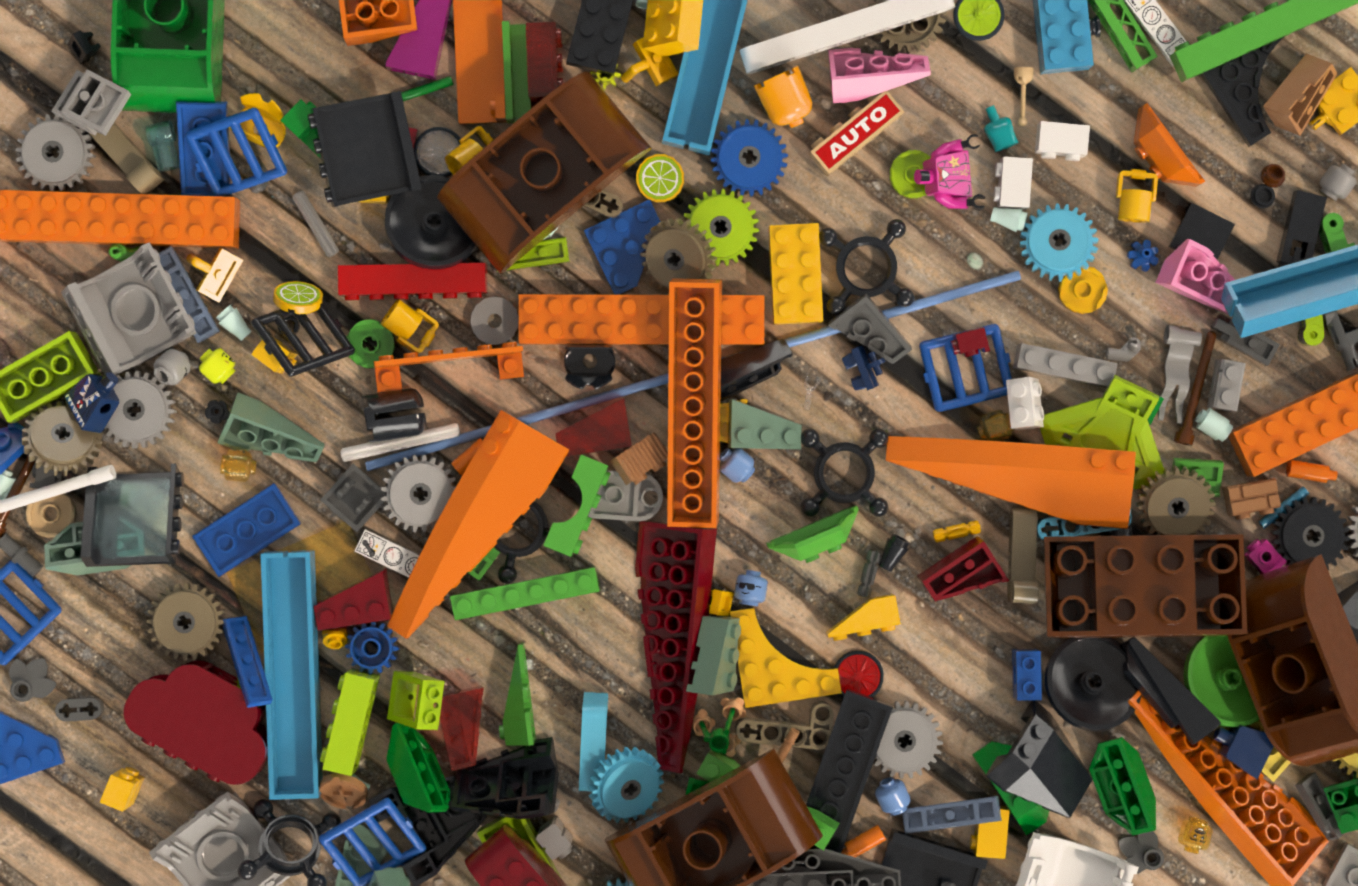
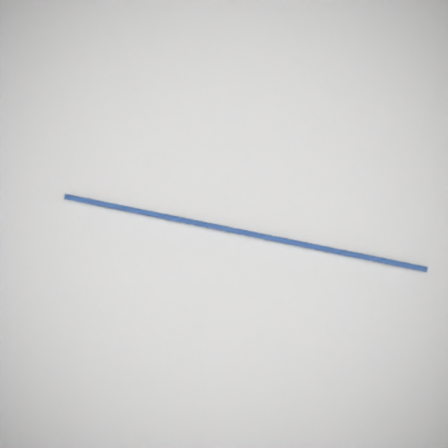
M1014 271L916 300L908 307L899 305L882 310V312L889 319L1021 280L1019 271ZM827 326L786 338L785 341L790 348L838 334L841 331ZM668 373L517 417V419L528 425L668 383ZM492 425L460 434L458 437L432 442L365 462L367 471L392 465L395 462H402L403 457L409 460L412 455L419 457L477 440L480 437L483 438Z

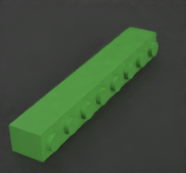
M1287 0V2L1278 5V2H1274L1264 7L1265 12L1256 15L1254 11L1241 18L1243 22L1234 25L1233 21L1219 27L1220 32L1214 35L1209 31L1197 37L1198 42L1190 45L1187 41L1176 46V52L1170 55V59L1182 83L1358 4V0Z

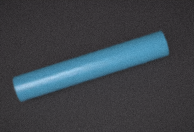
M1302 486L1283 501L1280 507L1275 508L1274 513L1267 514L1259 520V525L1263 529L1267 528L1273 521L1279 518L1277 515L1279 512H1286L1284 509L1285 505L1293 507V500L1299 502L1302 497L1309 494L1307 489Z

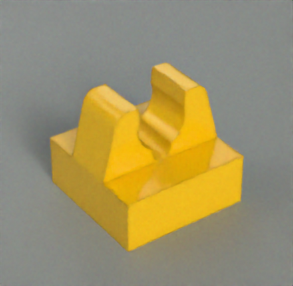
M711 590L712 601L709 613L729 616L734 592Z

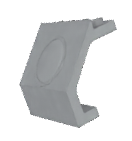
M150 242L140 246L131 257L79 284L76 282L69 284L61 292L104 375L107 372L118 375L137 367L196 334L194 320L186 313L182 297L178 292H175L171 284V276L163 269L159 253L155 248H152Z
M226 792L217 797L215 802L204 810L199 811L194 818L178 827L176 832L165 840L160 841L149 852L152 859L167 867L183 886H279L291 877L277 874L266 866L258 869L256 876L250 880H244L238 875L237 868L242 861H254L260 857L258 850L259 840L266 828L236 792L233 794ZM271 836L268 841L271 852L277 858L289 861L280 844Z

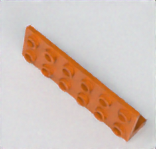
M453 0L459 124L507 122L505 113L502 0Z
M517 342L502 343L501 348L493 349L492 344L477 346V351H468V347L453 348L452 353L443 354V350L428 351V356L418 357V352L405 353L401 359H394L393 355L378 356L379 361H374L377 393L402 390L399 366L497 356L499 380L524 377L521 354L523 346H517Z

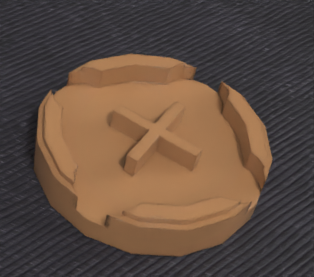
M339 773L329 774L322 778L319 785L321 798L331 806L340 809H346V806H352V809H357L363 806L367 800L368 788L362 781L353 776Z

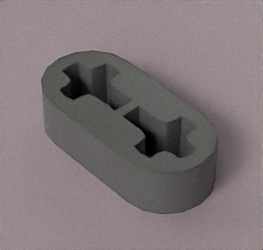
M97 697L68 698L56 705L55 713L58 719L66 722L93 720L103 714L104 703ZM91 702H93V706L98 707V710L93 715H91L89 710L83 711V707L89 706ZM67 703L70 708L77 707V711L71 712L67 716L66 712H62V708L66 707Z

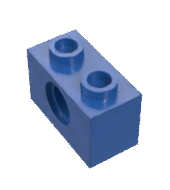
M1036 648L1012 649L1013 698L1017 701L1042 700L1041 651Z

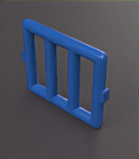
M257 108L245 110L190 130L185 134V138L197 160L195 163L199 173L203 172L214 196L224 197L287 174V168L276 147L278 141L274 134L270 135ZM250 119L253 120L275 166L274 169L263 172L240 123ZM231 127L254 176L242 180L219 133L220 130ZM206 135L210 136L233 183L223 187L220 186L197 140L198 138Z
M997 324L983 327L985 328L986 336L991 335L1003 387L989 389L981 352L978 349L979 354L971 357L980 392L966 396L957 356L953 354L950 341L954 340L953 334L922 341L919 344L925 369L923 376L925 383L929 385L935 411L943 412L1008 395L1006 380L1012 379L1008 365L1011 360L1009 353L1005 352L1000 328ZM942 346L945 349L957 397L947 401H942L930 349Z
M11 560L0 569V594L32 627L21 636L0 615V629L14 643L5 653L0 650L1 665H7L62 611L60 605L42 588L44 584L38 578L34 579L18 563L14 564ZM12 571L49 608V611L41 619H38L3 582Z
M384 798L319 836V842L332 857L334 867L337 870L341 869L354 886H365L370 883L374 871L387 867L397 868L426 850V845L413 829L412 821L409 817L405 818L390 798ZM386 809L414 847L401 853L373 816ZM365 821L393 859L380 865L352 828ZM344 834L372 871L359 877L331 840Z

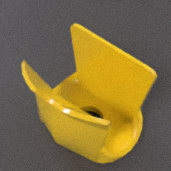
M259 93L242 95L240 97L241 104L245 107L241 112L257 108L267 125L270 135L274 134L278 141L276 147L281 145L286 134L285 124L280 121L284 115L279 106L273 100H270L269 103L264 102ZM252 119L240 123L248 141L266 148L261 137L254 133L255 125Z

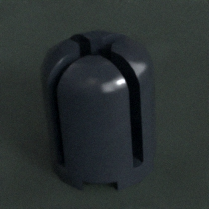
M407 388L362 395V398H367L368 407H364L367 431L372 430L374 439L369 440V443L417 436L424 431L426 427L425 413L375 420V415L423 408V398L416 389Z

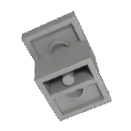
M88 69L85 73L77 70L52 109L54 115L94 136L97 132L106 136L130 98L131 93Z

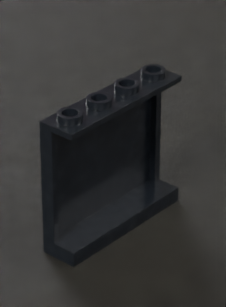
M401 91L310 109L311 114H308L310 129H315L317 137L313 139L316 154L320 153L322 163L318 164L321 178H326L328 188H324L326 202H331L332 207L422 189Z
M892 828L881 865L900 870L901 886H941L943 882H951L956 886H977L982 869H986L988 860L985 857H976L972 852L913 834H905L903 831Z

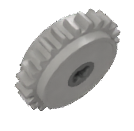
M46 114L45 121L37 117L38 124L36 125L29 122L30 130L21 131L25 138H18L17 140L22 144V147L15 149V151L21 153V156L16 158V161L23 163L19 170L22 172L27 171L24 176L25 179L30 180L34 178L31 183L32 185L38 186L41 183L40 189L46 191L49 186L50 191L53 192L57 191V187H59L60 191L66 192L67 185L74 189L75 181L82 184L81 176L89 177L90 175L86 171L87 167L94 168V165L89 162L90 159L96 158V155L90 153V150H93L95 145L88 143L92 136L89 134L84 135L86 133L85 130L64 119L62 120V118L56 115L53 119L51 115ZM54 149L60 150L57 151L59 153L57 158L52 156L55 155L52 153Z
M135 371L134 377L131 372L125 373L126 378L117 375L119 382L113 389L119 398V405L104 428L109 429L106 436H115L114 443H119L123 440V447H128L132 443L133 449H138L139 443L142 448H147L148 441L152 445L157 444L156 437L164 439L165 436L162 432L171 431L170 427L167 426L168 423H175V420L170 418L171 414L177 413V410L171 409V405L176 403L175 400H169L172 391H165L164 389L167 384H158L159 381L156 377L151 380V373L146 372L143 377L141 371ZM141 407V412L133 413L132 408Z
M412 455L411 461L403 457L402 465L395 462L394 466L396 469L394 471L387 470L388 474H390L389 479L382 478L387 483L386 487H380L379 489L385 492L384 496L379 497L380 500L387 503L382 509L390 510L387 517L389 519L395 517V525L403 522L402 529L407 530L409 525L412 532H416L418 527H420L422 532H426V526L433 529L456 486L451 485L456 480L455 477L447 476L451 470L448 468L442 470L444 463L439 462L436 465V458L431 457L429 461H426V455H421L420 460L417 459L416 455ZM418 487L424 491V496L420 495L421 499L413 495L414 491L417 492L416 488Z
M906 700L903 706H900L899 702L895 701V707L892 709L876 754L877 759L873 764L875 766L882 764L881 772L883 773L889 769L890 777H893L897 772L900 779H903L904 773H907L911 779L913 778V772L916 771L921 776V769L923 767L930 770L928 763L930 761L933 763L937 762L933 756L934 754H941V751L937 749V745H943V741L937 739V737L942 735V731L935 729L940 724L938 721H931L934 718L932 713L927 716L925 715L927 712L926 707L918 710V703L914 702L912 707H909V702ZM908 734L906 736L909 742H904L903 745H900L901 742L898 738Z

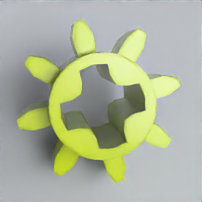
M590 72L591 75L597 76L595 80L598 84H603L604 90L610 84L616 87L614 80L621 77V74L615 72L614 76H610L611 78L609 79L607 77L601 78V73Z

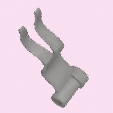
M1167 325L1165 328L1164 344H1169V350L1164 368L1165 386L1160 396L1164 400L1158 410V420L1163 421L1167 402L1176 385H1178L1175 412L1177 423L1182 424L1183 404L1190 387L1189 365L1194 346L1199 347L1201 344V332L1179 329L1178 326Z

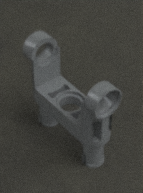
M1337 311L1322 314L1323 324L1328 328L1335 349L1341 352L1346 370L1350 371L1356 369V367L1358 368V354L1355 349V345L1358 342V328L1344 332Z

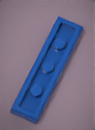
M247 616L223 619V630L247 708L271 704L273 699Z

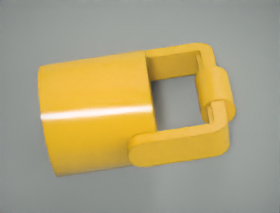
M481 126L475 127L459 140L460 145L445 156V163L453 175L483 149L479 143L469 138L471 135L477 132L486 146L494 140Z
M1139 169L1118 173L1116 198H1120L1118 220L1135 223L1150 222L1151 202L1156 201L1158 176L1156 174L1146 173V170ZM1123 176L1130 177L1131 179H1152L1151 191L1137 189L1122 190Z
M400 299L396 300L389 308L380 324L398 337L397 342L411 352H418V354L425 347H429L439 326L438 322L418 308L414 310ZM422 319H424L432 326L423 336L419 347L416 348L407 340L416 331Z

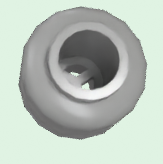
M1343 163L1340 167L1331 165L1320 179L1319 184L1322 187L1320 191L1335 201L1338 198L1345 199L1357 183L1356 178L1352 176L1355 171Z
M175 349L165 351L154 362V375L156 379L162 384H178L190 372L191 366L188 356L184 352Z

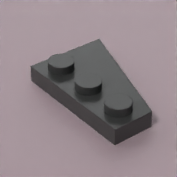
M866 293L828 322L829 327L841 331L851 340H856L868 347V350L874 351L875 354L885 358V360L892 364L912 350L909 342Z

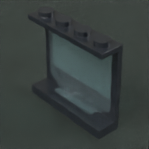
M176 463L171 464V472L116 474L115 479L86 486L80 558L86 567L176 563V554H180V541L177 539V532H180L182 528L181 518L178 517L179 509L183 508L180 487L184 486V474L179 471ZM87 467V473L98 469V467Z

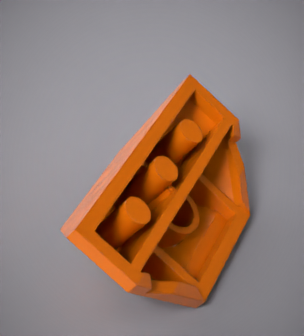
M1146 103L1140 107L1137 114L1133 143L1136 146L1135 152L1142 160L1146 159L1151 166L1149 167L1150 172L1156 174L1162 182L1193 187L1204 183L1203 177L1159 120L1150 105Z

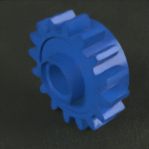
M371 622V626L364 623L362 624V629L355 626L353 630L356 634H349L347 636L351 643L345 645V648L350 649V653L346 657L353 658L352 666L357 664L360 666L359 672L368 669L369 674H373L374 669H377L379 673H382L383 665L390 668L392 665L389 660H396L398 658L393 652L400 649L399 646L394 645V642L399 638L390 635L393 632L392 629L385 630V622L380 626H377V622ZM368 641L377 643V653L373 654L367 650L366 645Z

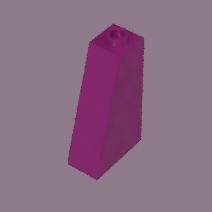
M452 0L418 1L415 7L418 30L400 35L386 61L385 67L387 70L436 80Z

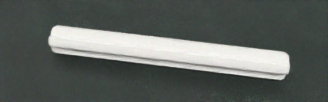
M453 423L426 429L417 436L376 443L368 442L342 448L341 458L343 462L458 437L460 436L459 425Z

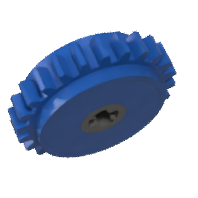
M746 119L744 125L736 121V128L734 129L728 125L727 134L722 131L719 133L722 140L715 139L714 144L718 146V149H711V153L715 154L716 157L711 158L710 162L717 165L712 169V172H719L720 175H718L716 180L721 181L723 179L725 181L723 184L724 189L731 186V192L734 193L736 190H740V196H743L745 192H749L751 198L754 191H757L761 196L763 195L764 188L769 192L772 190L771 183L779 184L776 177L784 176L780 169L787 168V163L782 162V159L788 158V154L782 153V150L786 148V144H779L782 136H774L775 128L768 131V123L765 122L761 127L758 126V120H755L754 124L750 125L749 120ZM752 153V158L756 159V161L752 160L751 164H747L746 159L742 158V156Z

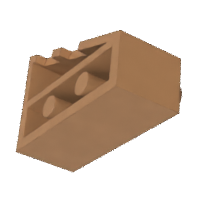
M1307 53L1263 105L1276 127L1301 136L1338 74L1332 63Z

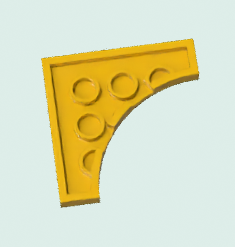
M754 607L730 611L731 617L740 618L741 634L738 638L737 649L739 650L738 666L745 708L842 693L838 668L818 669L791 661V659L775 649L765 637L758 623Z

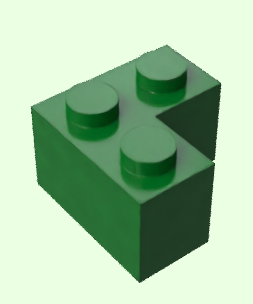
M300 99L280 121L316 154L313 139L317 137L315 129H310L308 114H311V108L317 107L311 101L306 104Z

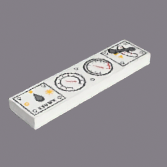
M1123 0L1174 68L1170 55L1176 52V46L1187 41L1156 0Z
M367 529L364 530L355 549V552L407 577L410 576L420 556Z

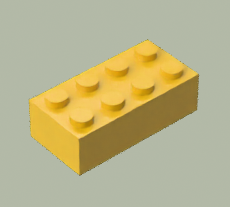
M648 0L643 49L663 57L698 50L703 0Z
M819 223L769 225L773 325L822 323L823 303Z

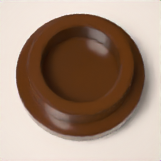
M1270 164L1261 171V180L1269 187H1280L1285 181V171L1277 164Z

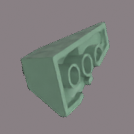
M237 393L217 442L237 451L241 450L240 452L249 453L251 449L263 451V455L271 456L272 453L285 454L289 459L310 462L318 461L325 446L324 443L262 401L241 393Z

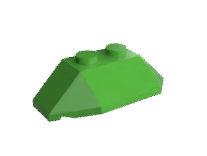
M853 505L768 541L766 545L769 549L796 560H805L806 563L812 562L820 558L819 553L827 550L830 554L842 549L841 544L846 542L859 509L857 505Z

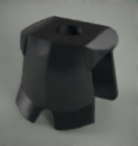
M571 344L565 346V349H567L564 356V367L567 372L565 380L572 386L583 389L585 386H593L594 389H599L612 381L611 374L614 371L616 362L612 346L607 344ZM593 354L597 358L595 367L587 368L584 366L583 358L585 355Z

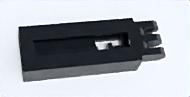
M1300 190L1293 192L1276 261L1279 263L1278 267L1313 258L1327 197ZM1293 240L1302 242L1301 248L1294 247V256H1290Z

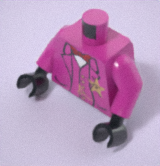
M976 134L970 135L964 141L958 139L943 143L931 153V159L923 162V169L916 170L914 173L915 183L925 184V193L928 196H934L937 202L948 209H968V206H972L973 209L981 211L985 208V206H977L974 202L977 199H985L984 195L977 194L972 199H968L972 197L969 153L968 150L964 151V148L977 149L980 146L973 147L969 144L970 138L978 137Z

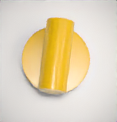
M347 627L322 630L323 644L326 647L336 650L347 644Z

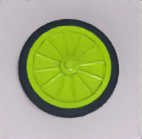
M958 0L955 4L956 7L953 11L955 26L968 39L974 41L990 39L999 32L1004 23L1005 12L1000 0Z

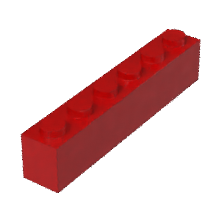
M459 263L445 269H425L413 264L338 265V295L345 296V301H358L360 296H369V300H384V296L394 295V300H408V295H418V299H433V295L443 294V299H457V294H467V298H482V294H487L486 263Z

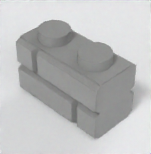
M1226 359L1215 360L1209 393L1211 397L1208 399L1207 408L1237 412L1246 363Z
M558 816L552 817L538 829L536 836L537 842L542 848L545 847V852L551 860H555L557 857L560 860L572 851L571 848L573 847L571 845L573 836L567 828H563L564 824Z

